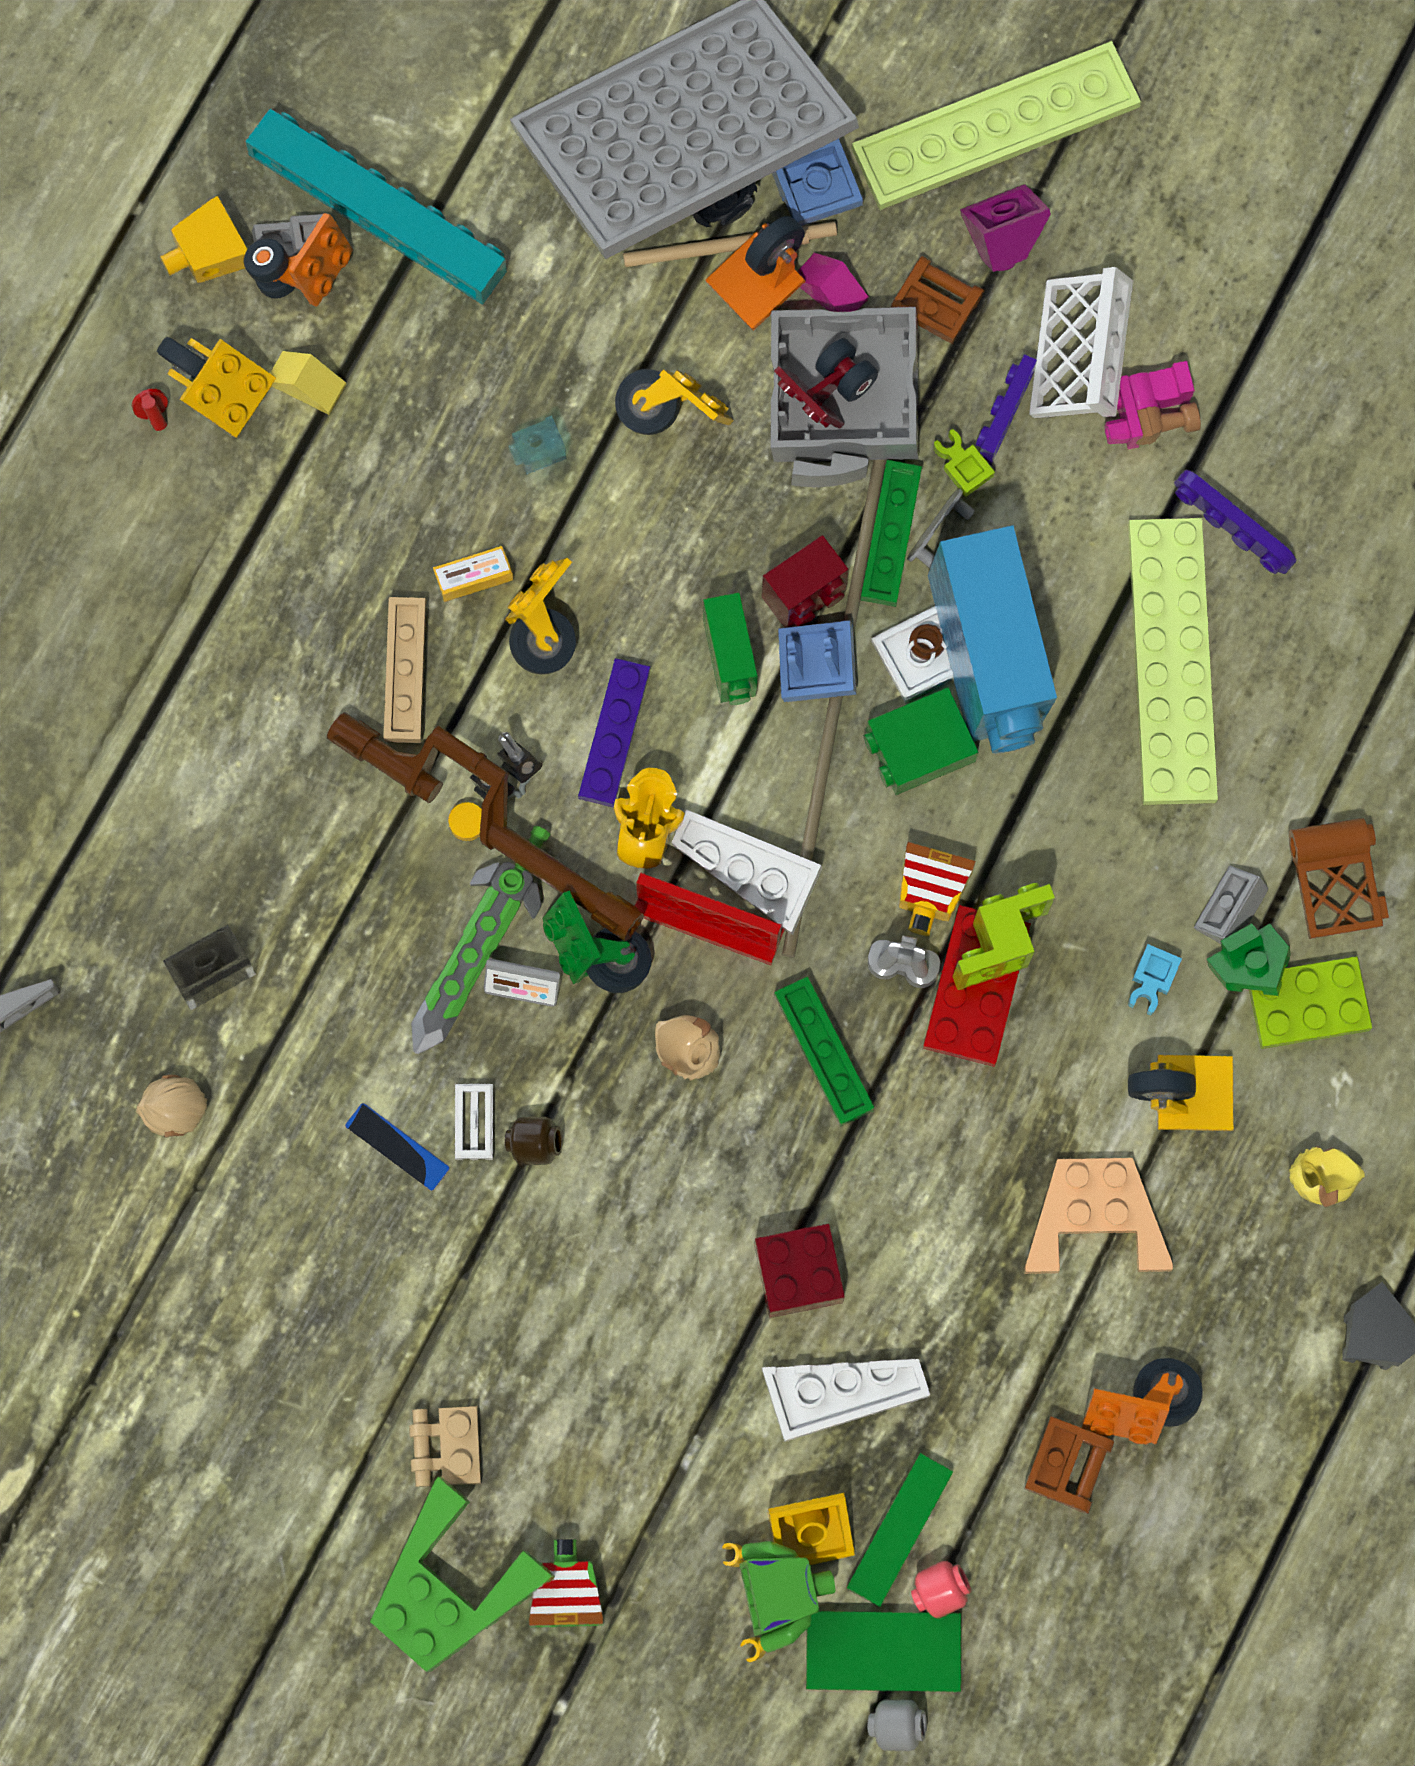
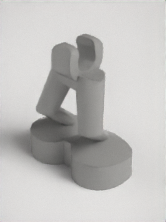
M903 935L901 943L888 940H877L873 943L868 955V968L879 979L887 980L899 974L905 976L910 985L916 988H925L936 980L939 973L940 959L935 952L917 947V938Z

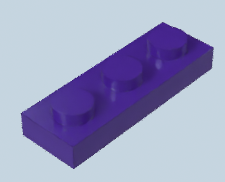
M1025 354L1019 365L1012 364L1005 380V384L1010 385L1005 397L998 394L990 412L991 415L995 416L990 428L985 425L983 426L976 442V446L981 447L980 454L989 465H992L1035 372L1037 360Z

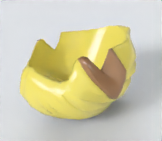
M1319 1146L1312 1147L1310 1150L1306 1149L1304 1153L1299 1154L1293 1165H1291V1169H1289L1290 1182L1294 1185L1298 1194L1309 1202L1323 1205V1207L1347 1200L1355 1191L1359 1182L1365 1177L1364 1171L1347 1154L1334 1147L1322 1150Z

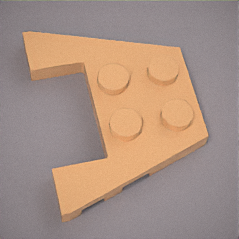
M1133 1158L1057 1159L1025 1264V1274L1059 1273L1058 1234L1136 1233L1137 1272H1168L1173 1270L1172 1260Z

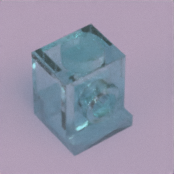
M552 416L546 417L543 422L512 433L513 444L508 445L514 464L516 466L522 464L526 475L566 459V448ZM538 440H541L542 444L536 448L531 447L529 445Z

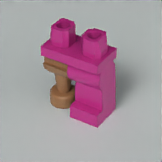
M1187 361L1174 363L1170 368L1149 373H1137L1129 377L1128 375L1121 376L1117 405L1120 419L1108 421L1104 425L1108 444L1126 443L1129 450L1138 448L1139 445H1150L1159 438L1161 433L1183 427L1187 433L1200 431L1201 421L1198 407L1195 402L1190 403L1195 389ZM1182 405L1180 412L1161 414L1160 412L1162 408Z

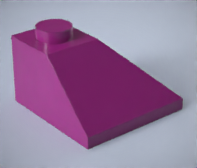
M1025 184L960 209L961 216L981 260L993 272L1009 270L1016 263L1026 260L1051 216L1050 209Z

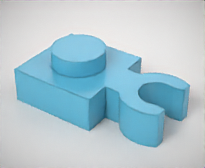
M1147 944L1132 981L1140 983L1142 986L1133 991L1129 998L1128 1006L1133 1008L1138 998L1145 997L1150 1003L1147 1014L1151 1016L1158 1006L1156 992L1159 991L1167 995L1182 958Z

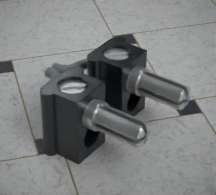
M503 732L504 737L500 735L498 740L504 748L497 754L503 761L502 768L520 782L519 791H516L515 787L508 782L507 799L512 796L521 798L522 795L526 794V784L541 769L543 764L516 742L510 733ZM472 774L469 778L475 785L474 791L485 799L491 786Z

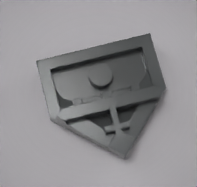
M1383 1282L1352 1304L1350 1311L1344 1315V1322L1347 1324V1334L1342 1361L1351 1363L1361 1361L1379 1365L1380 1369L1388 1370L1393 1365H1401L1415 1354V1322Z

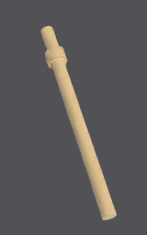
M835 222L808 226L807 224L802 225L805 236L801 245L809 244V240L837 236ZM753 234L623 253L625 267L732 252L739 249Z

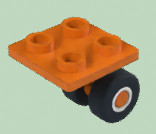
M324 213L296 256L288 257L283 246L274 239H260L246 250L244 266L265 296L275 299L282 298L297 288L302 291L311 305L317 307L323 297L329 294L332 283L340 270L348 264L353 248L332 215Z

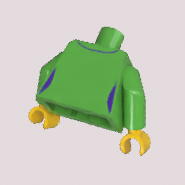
M773 1541L746 1543L743 1547L734 1543H725L722 1546V1549H734L736 1552L734 1560L730 1562L724 1561L723 1564L731 1567L740 1566L754 1636L762 1635L761 1638L751 1637L741 1642L740 1647L749 1643L756 1647L755 1656L746 1659L748 1662L761 1659L766 1652L771 1653L793 1644L810 1627L811 1615L819 1612L817 1597L835 1593V1581L832 1572L829 1570L811 1574L808 1558H799L793 1549Z

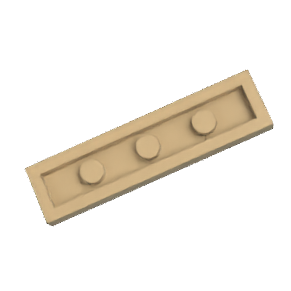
M389 597L384 742L421 743L426 621L425 598Z

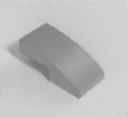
M323 214L291 216L289 222L253 225V241L256 242L266 238L274 239L283 246L288 257L296 256Z
M833 453L831 466L795 460L791 485L800 487H832L855 482L866 477L869 459Z

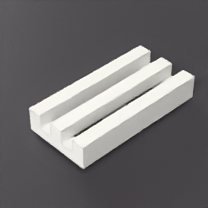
M455 1084V1160H493V1084ZM463 1092H471L470 1150H463ZM478 1092H485V1150H478Z

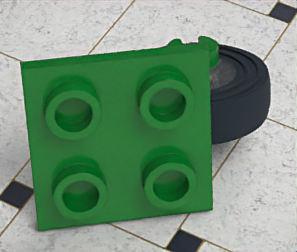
M570 891L564 892L542 918L544 933L547 939L554 943L559 953L561 969L570 976L573 984L579 983L584 977L589 976L598 987L605 991L625 993L638 987L647 977L652 957L649 946L644 938L635 932L629 940L624 941L606 928L598 931L592 937Z

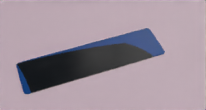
M364 1103L358 1107L345 1124L347 1129L431 1191L435 1189L449 1170V1166Z

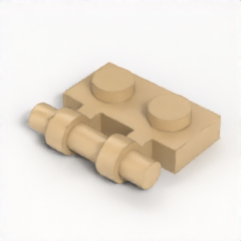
M477 1406L439 1408V1424H428L427 1409L412 1410L413 1425L409 1426L410 1438L414 1439V1459L411 1460V1472H415L416 1487L431 1486L430 1472L442 1471V1477L452 1486L481 1484ZM429 1437H440L441 1458H430Z

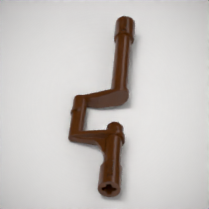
M346 712L340 714L333 722L327 734L329 741L357 760L367 761L404 786L407 794L410 796L417 795L427 803H431L437 797L443 786L442 781L430 774L438 751L486 782L491 787L482 803L479 834L481 844L490 850L495 848L561 894L570 891L575 903L592 914L591 919L622 940H629L636 932L644 917V914L636 906L611 891L604 892L507 826L509 773L489 760L487 755L477 752L439 725L427 737L420 753L409 754L394 750L379 739L380 733Z

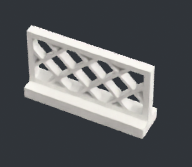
M1117 267L1103 268V274L1047 280L1029 413L1032 417L1042 418L1099 413L1103 417L1116 416L1133 280ZM1101 285L1100 296L1090 305L1084 296L1094 286ZM1070 289L1073 293L1072 296L1058 308L1056 305L1057 290ZM1080 301L1087 309L1072 323L1066 315ZM1094 316L1097 319L1096 329L1085 338L1079 330ZM1063 320L1069 328L1054 341L1051 338L1052 329ZM1076 334L1083 343L1068 357L1062 348ZM1090 350L1092 353L1091 364L1081 372L1075 364ZM1058 353L1064 362L1050 375L1047 372L1048 362ZM1072 369L1078 377L1064 391L1057 382ZM1085 384L1088 387L1086 403H1074L1071 397ZM1054 387L1060 396L1050 406H1042L1043 397Z

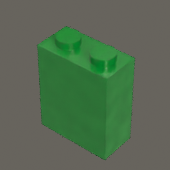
M740 593L703 599V624L720 703L729 702L730 705L747 703L751 700L750 697L756 696L758 676Z
M949 687L868 720L867 733L863 735L868 751L871 755L877 753L882 766L878 767V771L886 788L892 786L895 795L975 763L979 753Z

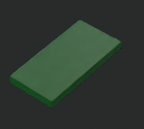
M819 1611L811 1615V1625L806 1630V1690L961 1692V1613H950L941 1618H935L929 1613Z

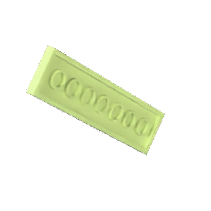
M1111 41L852 143V151L879 210H882L1140 107L1141 101Z
M1202 518L1129 520L1128 531L1143 805L1216 803L1218 793Z

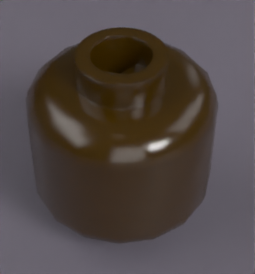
M519 1117L513 1123L512 1129L507 1130L505 1133V1149L507 1152L512 1153L513 1159L519 1165H548L553 1162L555 1156L561 1154L563 1145L562 1131L550 1117Z

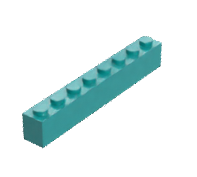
M269 109L245 141L250 157L483 305L506 274V258H504V254L499 248L490 243L484 245L474 239V234L463 225L458 224L455 227L446 221L445 216L435 207L428 206L426 208L416 202L415 196L405 188L398 187L396 189L386 183V178L380 172L373 168L366 170L357 164V160L347 151L341 149L338 152L328 146V142L323 136L315 131L308 133L299 127V123L285 112L278 114L274 110Z

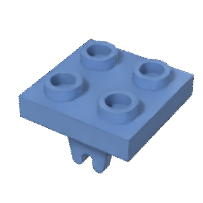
M851 621L778 629L781 698L784 702L856 695L854 638Z

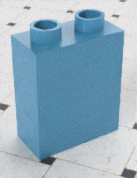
M1014 526L940 541L927 576L946 645L950 667L953 672V679L964 722L973 742L989 739L991 751L994 754L1010 752L1030 746L1035 743L1033 733L1043 729L1042 723L1055 703L1057 695Z

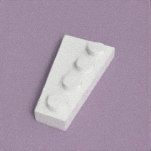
M689 810L685 811L683 823L677 829L672 840V845L774 922L781 924L782 928L790 934H794L821 873L822 866L820 864Z
M919 1359L870 1361L867 1363H834L831 1365L813 1366L798 1365L777 1368L762 1367L784 1442L930 1397Z

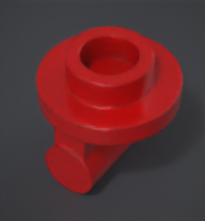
M147 389L137 394L132 401L134 414L138 418L149 419L155 431H162L167 426V422L162 414L168 405L165 393L159 389Z

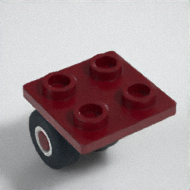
M841 338L828 346L816 361L815 369L825 379L811 389L797 375L780 366L774 372L781 378L777 384L791 398L795 397L801 403H806L802 409L816 423L820 422L826 428L832 425L841 429L845 423L824 401L836 389L848 402L857 400L874 384L878 377V370L867 360L856 364L853 361L856 348L846 338Z

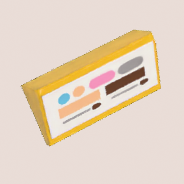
M502 546L433 567L444 602L513 581V574Z

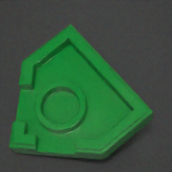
M1251 923L1221 940L1222 951L1207 958L1208 967L1227 990L1243 992V989L1263 991L1264 995L1279 996L1282 986L1281 980L1284 970L1288 966L1291 953L1289 946L1271 924L1257 930Z

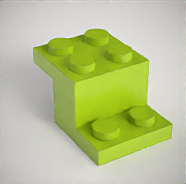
M1032 883L1018 889V895L1004 899L1003 894L982 901L983 906L978 908L973 922L981 948L964 953L962 955L963 960L958 961L953 974L957 990L1029 966L1035 951L1024 922L1048 914L1055 899L1050 884L1040 887L1039 883Z

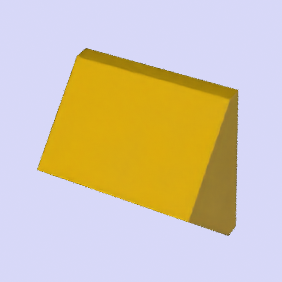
M844 1493L768 1509L767 1514L773 1542L795 1550L799 1558H808L810 1565L855 1556Z

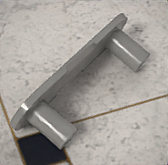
M960 488L947 500L907 557L908 561L911 562L918 558L930 568L935 556L924 547L945 516L949 514L952 508L966 520L973 515L975 510L960 498L963 493Z

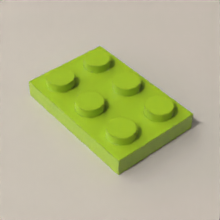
M1357 956L1285 968L1279 996L1264 995L1263 991L1249 989L1261 1049L1368 1032L1372 1029Z

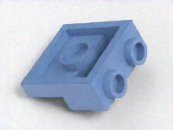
M839 139L772 173L783 202L785 201L790 216L801 226L863 205L862 196Z

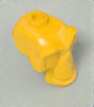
M648 767L641 770L628 783L627 791L630 798L615 799L613 808L616 819L621 824L617 856L627 865L643 869L657 867L662 863L670 835L682 825L685 815L682 810L672 806V803L676 800L677 792L670 775L665 770Z

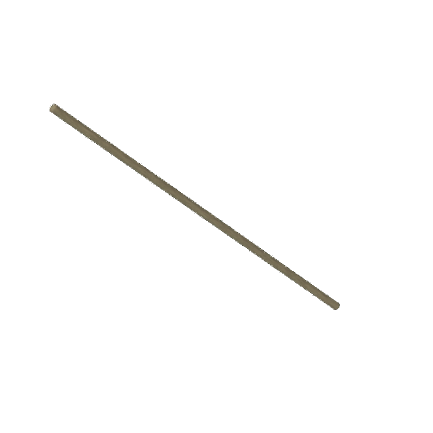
M873 460L844 616V621H851L853 625V637L886 460ZM843 696L829 697L800 857L810 861L813 860ZM802 916L793 935L786 931L782 955L785 957H795Z

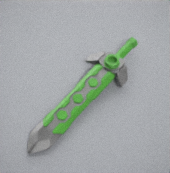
M534 826L528 840L541 848L543 843L548 840L550 833L540 826ZM497 862L476 871L470 886H489L490 884L492 886L485 892L465 927L463 936L438 980L432 985L411 1023L413 1051L416 1054H420L444 1042L467 1002L468 995L484 969L487 960H489L493 951L497 949L521 906L520 903L524 901V906L532 919H535L541 908V901L537 883H533L531 874L517 863L505 862L499 865Z

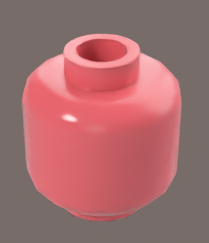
M941 1561L918 1572L915 1577L916 1589L911 1591L912 1598L920 1612L927 1610L931 1616L941 1618L966 1605L967 1594L971 1593V1587L960 1565L953 1566L948 1561Z

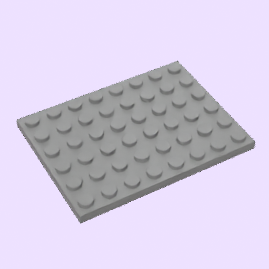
M741 0L510 119L515 133L605 259L859 128L857 117L765 0Z

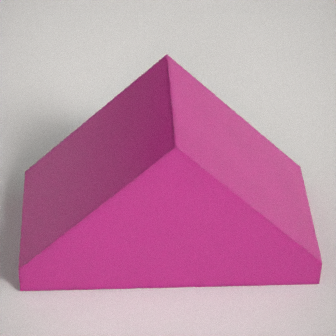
M814 253L797 271L806 281L800 288L828 311H857L869 298L843 261Z

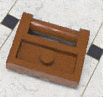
M921 256L892 302L891 308L916 307L918 326L953 344L972 311L980 302L984 290L976 285L972 288L931 265V260ZM923 278L932 281L964 299L963 304L961 305L920 281Z
M1051 1416L1024 1490L1066 1505L1076 1511L1089 1514L1092 1502L1089 1501L1106 1453H1111L1114 1441ZM1085 1443L1090 1445L1092 1449L1074 1495L1066 1492L1065 1489L1081 1445Z

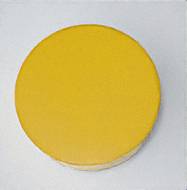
M470 802L456 805L451 810L448 819L452 834L462 841H472L480 837L482 809Z

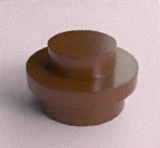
M923 624L912 631L909 644L913 641L914 646H912L911 651L916 657L929 660L933 653H935V658H937L944 651V648L941 646L942 640L944 641L943 635L937 626ZM917 639H926L933 644L934 648L930 649L928 645L924 643H918Z

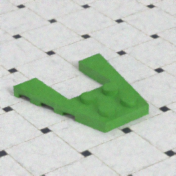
M443 1477L436 1478L370 1621L426 1672L433 1671L470 1643L471 1639L483 1630L491 1627L499 1621L500 1617L515 1606L520 1605L532 1596L533 1592L555 1578V1575L529 1552L523 1551L479 1607L475 1609L424 1564V1559L470 1503L466 1497Z

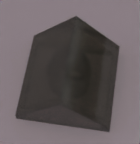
M229 925L220 928L163 960L190 1010L199 1007L256 975L248 957Z

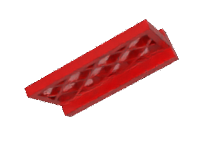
M640 873L636 882L637 901L635 906L644 914L643 919L767 965H772L784 934V928H781V924Z

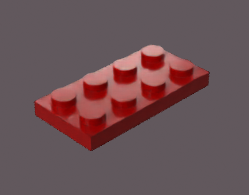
M959 905L923 1049L995 1067L1019 970L957 990L953 974L958 961L963 960L962 955L964 953L981 948L973 926L978 910ZM1024 922L1029 934L1031 923Z

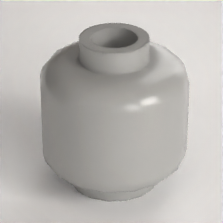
M883 1700L878 1704L876 1712L869 1714V1736L875 1737L878 1746L884 1751H912L918 1747L920 1741H924L926 1738V1713L924 1710H920L917 1703L913 1700Z

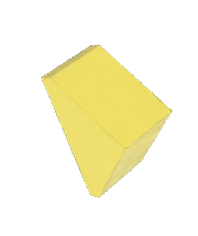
M282 351L270 372L271 375L276 377L272 387L330 415L346 386L344 380L312 354Z

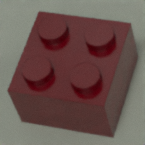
M822 535L763 575L762 599L784 628L794 627L795 625L796 627L805 626L814 619V612L825 605L827 608H831L844 598L845 594L843 592L846 591L849 569Z
M829 1223L755 1238L754 1248L769 1318L843 1304L845 1296Z

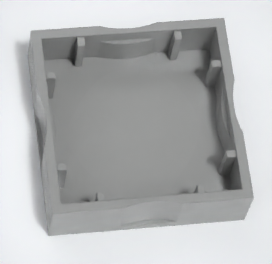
M916 307L864 308L852 312H833L823 309L771 311V361L773 370L780 366L797 375L811 389L825 379L815 369L816 361L828 346L841 338H846L856 348V354L853 358L856 364L867 360L878 370V377L874 384L857 400L848 402L836 389L824 401L845 423L841 429L832 425L826 428L820 422L816 423L802 409L806 403H801L795 397L791 398L777 384L781 378L774 372V389L771 397V451L774 462H794L795 460L831 461L833 453L868 458L869 460L918 459V320Z

